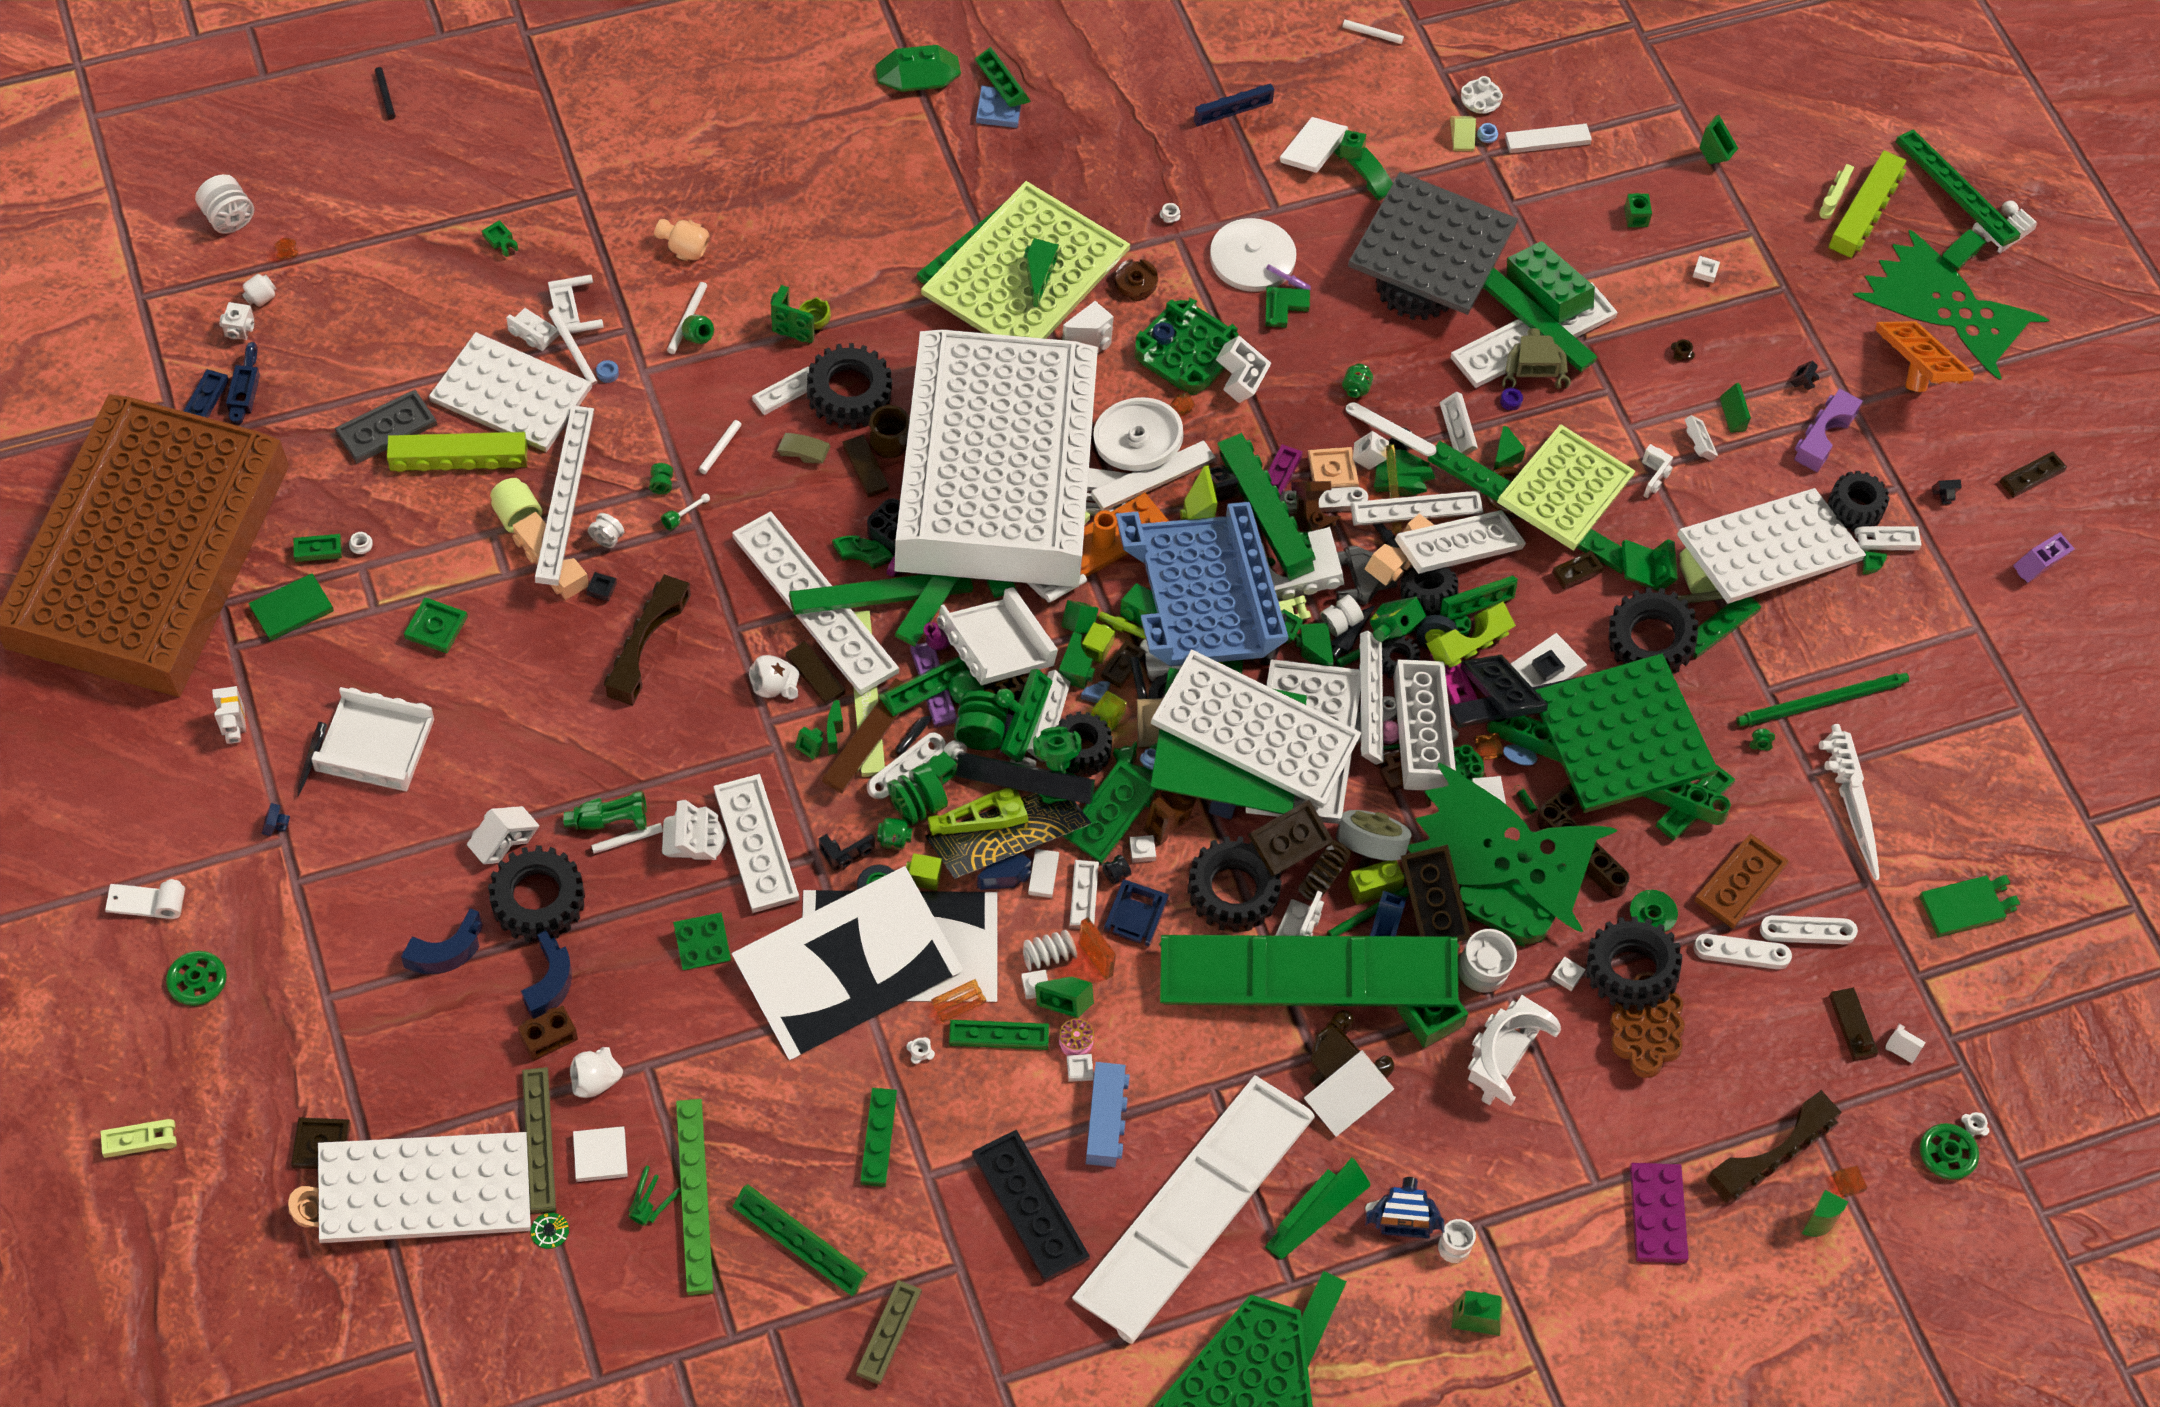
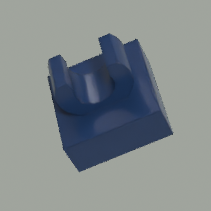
M270 804L261 834L271 836L274 828L279 831H286L290 816L279 814L281 805Z

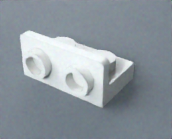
M526 308L516 317L510 314L506 317L508 330L512 335L519 336L529 346L536 347L541 351L560 335L555 326Z

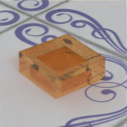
M1498 733L1475 736L1474 742L1477 753L1481 756L1482 760L1503 757L1504 753Z

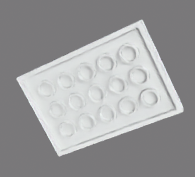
M475 332L431 392L429 399L437 405L496 431L526 432L527 444L547 453L568 423L571 405L579 406L591 390L592 383Z

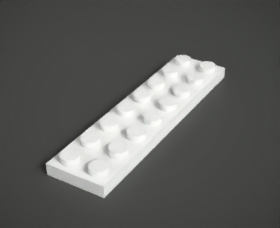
M1595 286L1594 307L1560 323V325L1577 338L1616 318L1618 312ZM1518 319L1451 352L1450 358L1471 384L1477 388L1507 373L1505 372L1507 355L1515 344L1520 343L1522 336H1527V331L1530 328Z

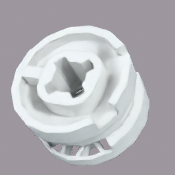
M599 513L596 517V522H592L588 527V533L591 538L606 548H613L618 542L617 538L622 537L625 533L622 524L614 517L605 513Z

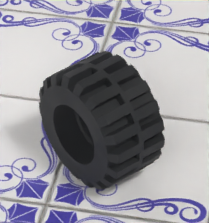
M1855 471V474L1848 472L1846 476H1840L1827 502L1828 506L1837 516L1836 519L1841 521L1846 529H1851V532H1854L1857 527L1877 526L1888 506V489L1884 488L1885 484L1883 481L1879 482L1878 477H1872L1868 472L1862 474L1861 471ZM1850 498L1859 499L1866 505L1857 504Z
M1412 567L1410 571H1406L1404 576L1401 577V599L1417 597L1426 617L1440 615L1442 600L1458 594V577L1448 567L1419 574Z
M1081 711L1076 712L1074 716L1072 714L1066 715V720L1062 718L1056 727H1065L1068 732L1073 734L1076 731L1081 739L1088 740L1094 744L1091 748L1081 749L1080 753L1070 760V766L1066 770L1073 774L1078 773L1080 777H1084L1086 773L1088 776L1094 775V771L1098 773L1102 771V766L1106 767L1112 749V731L1110 727H1107V722L1105 720L1100 721V716L1098 715L1091 716V712L1081 714Z

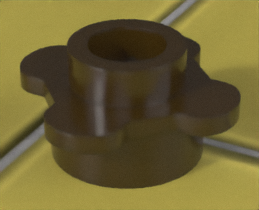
M1681 339L1671 344L1675 360H1692L1695 357V353L1692 352L1693 345L1690 341Z

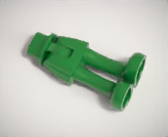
M636 791L629 796L602 803L601 798L585 802L579 808L578 806L574 807V811L564 812V827H575L576 830L602 829L611 822L628 819L634 822L638 830H647L645 794L643 791Z

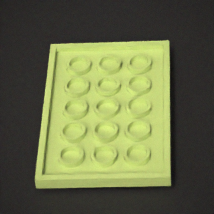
M1560 424L1501 494L1497 503L1574 551L1631 480L1636 471Z

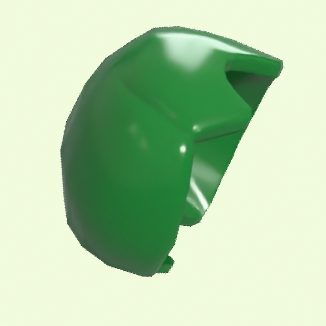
M970 670L957 672L950 680L949 685L950 694L957 703H960V698L963 694L970 691H984L985 684L980 685L977 679L972 676Z

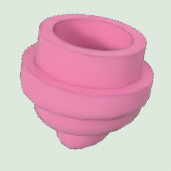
M1383 721V743L1392 744L1399 739L1398 724L1394 721Z

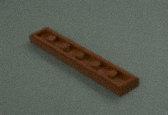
M895 678L887 690H890L904 682ZM879 700L824 775L822 782L843 794L900 713L892 716L883 702Z

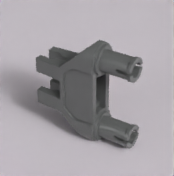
M1347 546L1344 548V551L1337 552L1340 565L1346 564L1349 567L1355 589L1336 591L1337 601L1346 595H1350L1358 604L1365 605L1373 599L1378 591L1397 587V582L1394 580L1385 586L1365 570L1374 553L1358 546Z

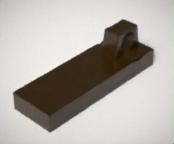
M1854 987L1831 992L1829 998L1853 1061L1877 1057L1879 1052Z

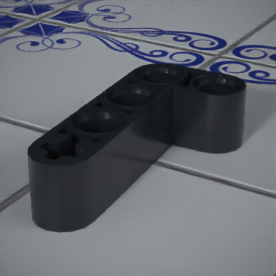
M890 498L885 500L868 517L867 535L871 541L875 540L884 545L894 556L896 541L893 539H896L900 501Z

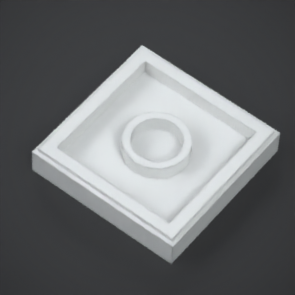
M624 1126L573 1131L576 1182L628 1177Z

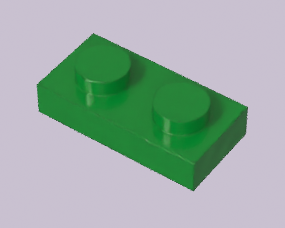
M340 534L293 538L295 562L342 558V539Z

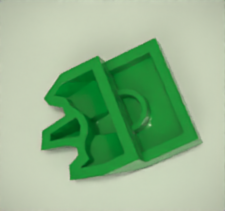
M1388 450V458L1377 465L1374 488L1376 492L1398 491L1400 496L1417 495L1427 492L1426 485L1423 482L1435 479L1436 477L1432 468L1428 467L1430 465L1429 462L1405 450Z

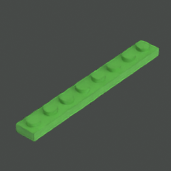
M702 1099L676 1101L687 1295L710 1294L714 1292Z

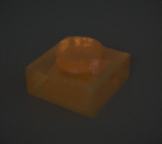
M1858 1165L1834 1171L1832 1175L1842 1198L1865 1192L1867 1189Z

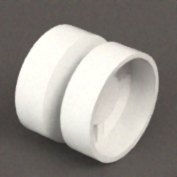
M1483 929L1474 933L1468 940L1458 960V973L1461 980L1466 986L1477 992L1487 993L1499 989L1505 983L1516 963V947L1512 940L1501 931Z

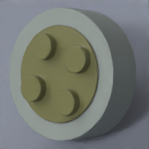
M1349 810L1342 814L1336 838L1348 849L1362 854L1359 869L1370 866L1369 863L1372 858L1381 860L1401 859L1402 855H1406L1411 832L1405 825L1384 813Z

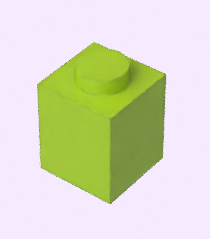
M1094 622L1082 642V650L1086 656L1102 664L1114 644L1115 631L1107 625H1100Z
M913 853L912 861H907L906 868L916 886L937 891L942 870V858Z

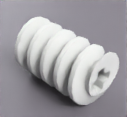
M1062 930L1061 935L1054 932L1051 938L1048 935H1043L1042 941L1039 937H1035L1033 944L1030 940L1024 941L1023 956L1029 971H1031L1032 963L1038 969L1041 967V961H1044L1046 966H1050V958H1053L1055 963L1058 964L1059 956L1061 955L1065 961H1068L1069 953L1075 959L1077 958L1074 940L1067 930Z

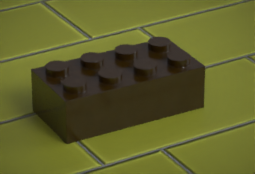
M1448 844L1402 855L1401 861L1420 937H1457V944L1459 946L1467 944L1471 934Z

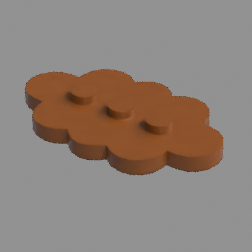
M1642 972L1634 980H1644L1655 973ZM1669 992V998L1666 1002L1658 999L1657 1007L1651 1008L1650 1004H1645L1643 1010H1637V1005H1629V1010L1623 1009L1624 1004L1619 1002L1613 1006L1615 1011L1610 1018V1027L1614 1032L1611 1040L1612 1050L1619 1057L1630 1059L1631 1070L1639 1077L1652 1078L1658 1075L1662 1069L1663 1062H1672L1681 1055L1683 1044L1680 1037L1683 1035L1685 1023L1680 1015L1682 1014L1684 1004L1682 998L1675 992L1674 994Z

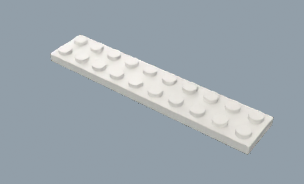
M771 511L732 532L734 540L791 610L789 591L832 586ZM851 608L796 615L860 695L899 673V667Z

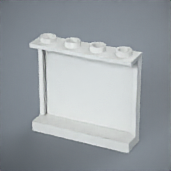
M1014 587L1005 589L1002 600L949 613L945 605H941L937 624L947 635L950 644L958 651L961 660L966 663L972 676L977 679L980 685L1029 673L1032 669L1040 670L1054 666L1058 651L1057 647Z
M340 687L341 700L320 752L315 751L312 757L315 771L407 792L434 722L432 707L423 703L414 704L406 702L401 698L383 697L378 693L369 694L361 692L356 688L347 689Z

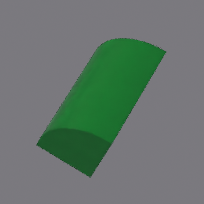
M1825 1190L1813 1208L1802 1234L1811 1237L1827 1234L1836 1224L1848 1201Z

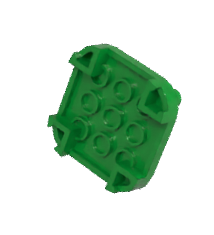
M1189 297V301H1174L1172 299L1167 302L1166 309L1143 332L1139 331L1136 336L1134 357L1143 366L1178 389L1188 392L1190 395H1197L1200 391L1209 387L1226 369L1216 361V358L1224 344L1236 338L1239 334L1237 332L1238 328L1233 323L1230 326L1225 325L1197 307V300ZM1166 322L1173 326L1175 333L1171 343L1162 345L1153 339L1152 332L1156 324Z
M1505 837L1509 842H1516V840ZM1522 848L1518 851L1517 857L1520 862L1528 863L1532 860L1533 854L1530 849ZM1499 857L1496 859L1495 868L1499 872H1505L1509 869L1510 862L1507 858ZM1561 863L1557 866V869L1560 873H1564L1567 867ZM1534 869L1530 873V880L1535 884H1541L1545 880V873L1541 869ZM1517 879L1495 884H1462L1460 890L1466 918L1470 923L1474 919L1495 930L1501 931L1507 936L1516 939L1515 944L1524 947L1525 944L1542 942L1556 918L1536 901Z

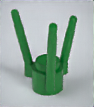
M648 1165L644 1168L633 1203L628 1210L630 1212L628 1217L642 1226H646L648 1221L654 1223L657 1216L681 1192V1188L678 1187L653 1212L654 1206L648 1202V1199L659 1178L657 1174L654 1175L643 1198L640 1199L650 1169Z

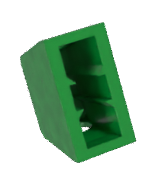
M1464 1291L1453 1304L1451 1328L1500 1336L1503 1311L1502 1297L1486 1292Z

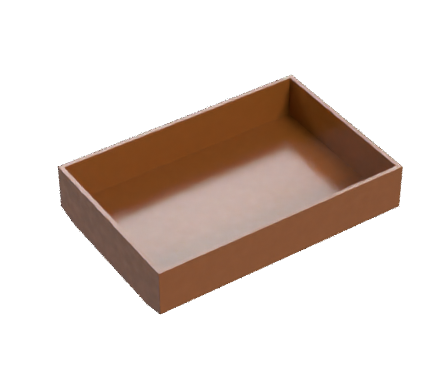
M108 394L0 607V641L4 649L181 697L289 468L281 440L255 430L132 397Z

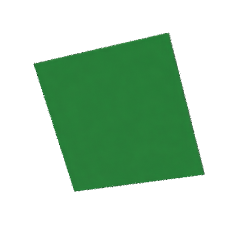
M1169 667L1165 695L1180 669ZM1274 689L1306 705L1307 695ZM1159 728L1150 788L1282 815L1293 809L1294 794Z

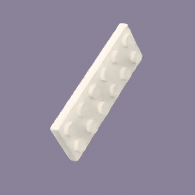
M1502 510L1398 533L1395 541L1418 574L1521 550L1526 544Z
M760 774L715 785V796L752 913L799 901L797 887Z

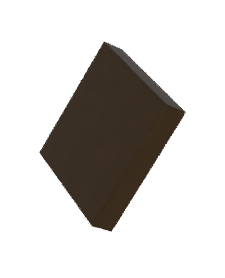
M298 1117L291 1162L292 1168L318 1169V1143L348 1141L350 1120Z

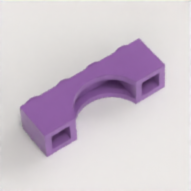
M1840 388L1835 396L1831 394L1825 403L1826 409H1821L1815 418L1816 424H1810L1805 433V436H1807L1805 440L1800 439L1795 447L1797 454L1794 460L1818 473L1827 460L1833 446L1827 439L1825 431L1834 427L1848 428L1858 414L1863 401Z

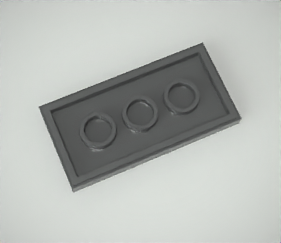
M413 390L336 427L335 432L356 464L387 450L388 435H418L436 426L437 420L417 391Z

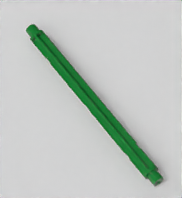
M1906 672L1901 674L1894 673L1874 680L1746 712L1744 715L1736 717V723L1739 727L1745 725L1752 726L1772 719L1899 687L1909 682V676Z

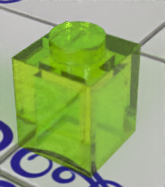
M1106 691L1092 709L1091 716H1100V721L1105 720L1107 727H1110L1111 731H1113L1126 713L1127 702Z

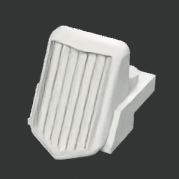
M687 800L677 801L675 816H669L664 819L662 853L667 857L716 860V857L727 842L725 832L718 821V815L707 807L697 808Z

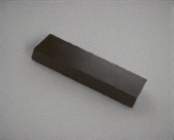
M864 435L843 441V448L867 497L889 491V485Z
M2052 451L2001 478L2000 483L2014 498L2065 472L2067 466Z
M805 641L786 652V658L799 671L800 675L826 706L845 694L843 686Z

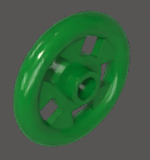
M192 951L177 958L167 972L166 986L168 992L176 1001L184 1005L198 1006L206 1004L215 999L223 990L227 978L226 968L223 962L210 952ZM198 961L208 962L207 967L197 966ZM187 965L190 967L184 975L179 973L183 966ZM209 973H216L215 982H208ZM199 974L200 977L198 979H192L193 975ZM181 982H184L188 987L183 992L177 987ZM205 987L206 993L195 996L194 990Z
M1949 1123L1937 1124L1929 1128L1921 1138L1919 1146L1921 1159L1932 1173L1941 1178L1949 1180L1962 1179L1970 1175L1978 1165V1145L1972 1135L1960 1126ZM1950 1134L1958 1136L1960 1138L1959 1143L1949 1139ZM1935 1136L1942 1140L1938 1146L1931 1142ZM1945 1150H1950L1952 1155L1947 1154ZM1962 1150L1969 1151V1159L1961 1158ZM1937 1153L1941 1162L1936 1163L1931 1155ZM1958 1163L1959 1169H1949L1948 1164Z

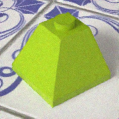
M1209 465L1203 467L1186 496L1184 508L1180 510L1181 520L1215 517L1217 500Z

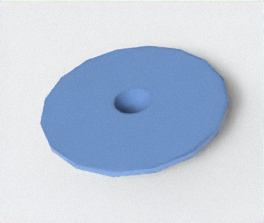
M1514 744L1504 747V755L1514 763L1533 765L1537 762V756L1533 751Z

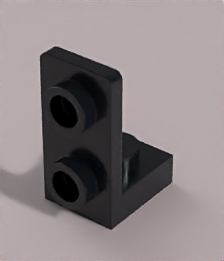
M827 834L818 838L819 850L834 871L849 866L853 860L860 856L865 857L869 855L875 848V837L873 834L868 835L842 851L835 840H831Z

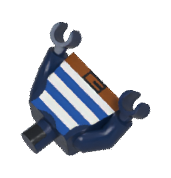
M1414 1177L1403 1178L1402 1188H1391L1389 1195H1384L1373 1209L1366 1213L1365 1226L1369 1223H1374L1376 1228L1379 1229L1381 1222V1234L1430 1239V1234H1433L1435 1229L1445 1233L1444 1219L1434 1200L1427 1198V1191L1417 1189L1418 1180Z

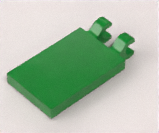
M1986 875L1923 891L1919 895L1938 938L2004 921L2007 917L2005 913L2017 911L2016 906L2020 905L2017 896H2011L2000 902L1996 895L1997 892L2006 891V885L2011 884L2007 875L2000 876L1992 881Z

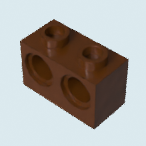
M563 1005L558 1008H551L544 1015L535 1019H528L521 1026L517 1027L520 1039L532 1061L540 1059L578 1040L576 1028ZM555 1024H564L561 1028H553ZM535 1034L541 1035L538 1039H530Z

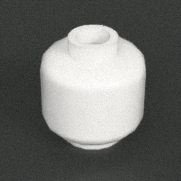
M256 274L243 284L245 293L242 296L249 305L254 303L256 306L261 307L275 297L274 290L277 288L267 275Z

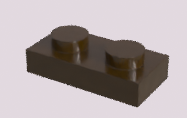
M1591 550L1554 567L1552 573L1563 589H1567L1602 573L1604 567Z
M1126 640L1101 672V678L1121 689L1133 673L1130 659L1139 657L1141 662L1145 657L1146 651Z

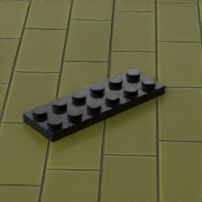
M1017 1129L972 1151V1157L1044 1283L1090 1260L1089 1253Z

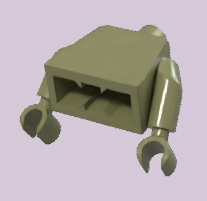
M1537 328L1529 329L1527 336H1522L1520 343L1515 344L1507 355L1505 369L1507 376L1502 381L1503 388L1505 387L1506 380H1511L1513 383L1512 388H1514L1516 380L1513 377L1514 373H1516V377H1558L1559 374V378L1555 381L1557 389L1561 388V380H1564L1565 388H1568L1571 384L1570 378L1566 376V372H1568L1566 353L1554 343L1553 337L1541 336L1540 330Z

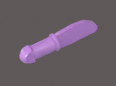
M1270 264L1267 265V270L1288 280L1289 285H1293L1298 289L1311 290L1309 284L1296 278L1295 275L1290 276Z

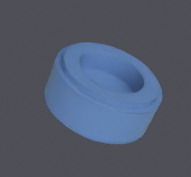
M610 360L600 362L596 367L597 378L604 383L615 381L619 376L617 364Z

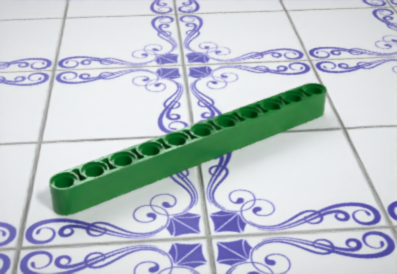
M1525 715L1498 719L1501 722L1495 720L1487 722L1486 729L1491 735L1561 763L1544 723ZM1691 782L1644 795L1646 798L1671 808H1676L1678 811H1683L1688 815L1713 825H1721L1727 820L1731 806L1727 797Z

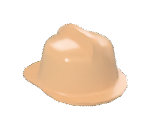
M301 1186L295 1189L290 1194L288 1200L289 1214L294 1222L304 1228L319 1227V1188Z

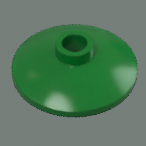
M1645 890L1633 898L1630 904L1631 919L1632 916H1637L1638 922L1644 923L1647 918L1651 919V925L1655 927L1662 924L1665 926V933L1675 925L1678 918V909L1673 899L1664 892ZM1652 913L1656 916V918H1653L1648 914Z

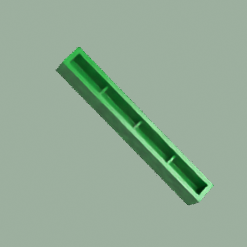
M1239 433L1218 442L1220 457L1224 465L1237 477V488L1245 502H1250L1254 518L1289 581L1315 571L1313 561L1316 558L1311 547L1307 549L1304 534L1302 532L1298 533L1295 518L1293 516L1289 517L1287 504L1284 500L1280 501V493L1276 485H1271L1270 482L1272 481L1268 471H1263V464L1259 455H1254V448L1250 439L1246 440L1243 434Z

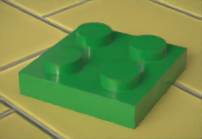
M424 597L404 632V637L407 640L448 653L467 620L468 614L466 611Z

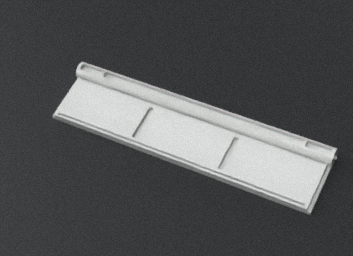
M1254 1075L1075 1293L1072 1300L1114 1327L1123 1340L1133 1344L1315 1118L1313 1112Z

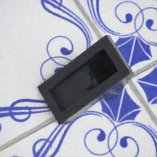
M1223 465L1209 468L1216 500L1219 501L1233 497L1238 484L1237 477Z

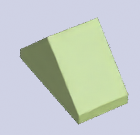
M1450 116L1453 151H1474L1476 118L1472 116Z

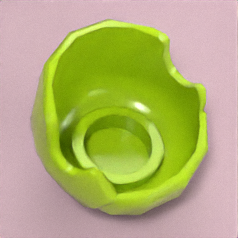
M815 297L812 300L805 301L799 307V310L811 313L814 316V330H820L829 323L831 310L826 300L823 301Z

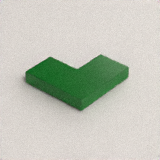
M1267 287L1265 326L1271 327L1269 320L1272 318L1273 294L1271 291L1274 287ZM1279 288L1280 293L1277 297L1276 312L1278 325L1276 327L1287 328L1288 310L1309 312L1310 290Z

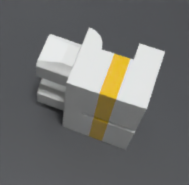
M237 686L212 689L213 699L217 707L215 718L221 734L225 735L227 744L241 742V733L246 732L245 708Z

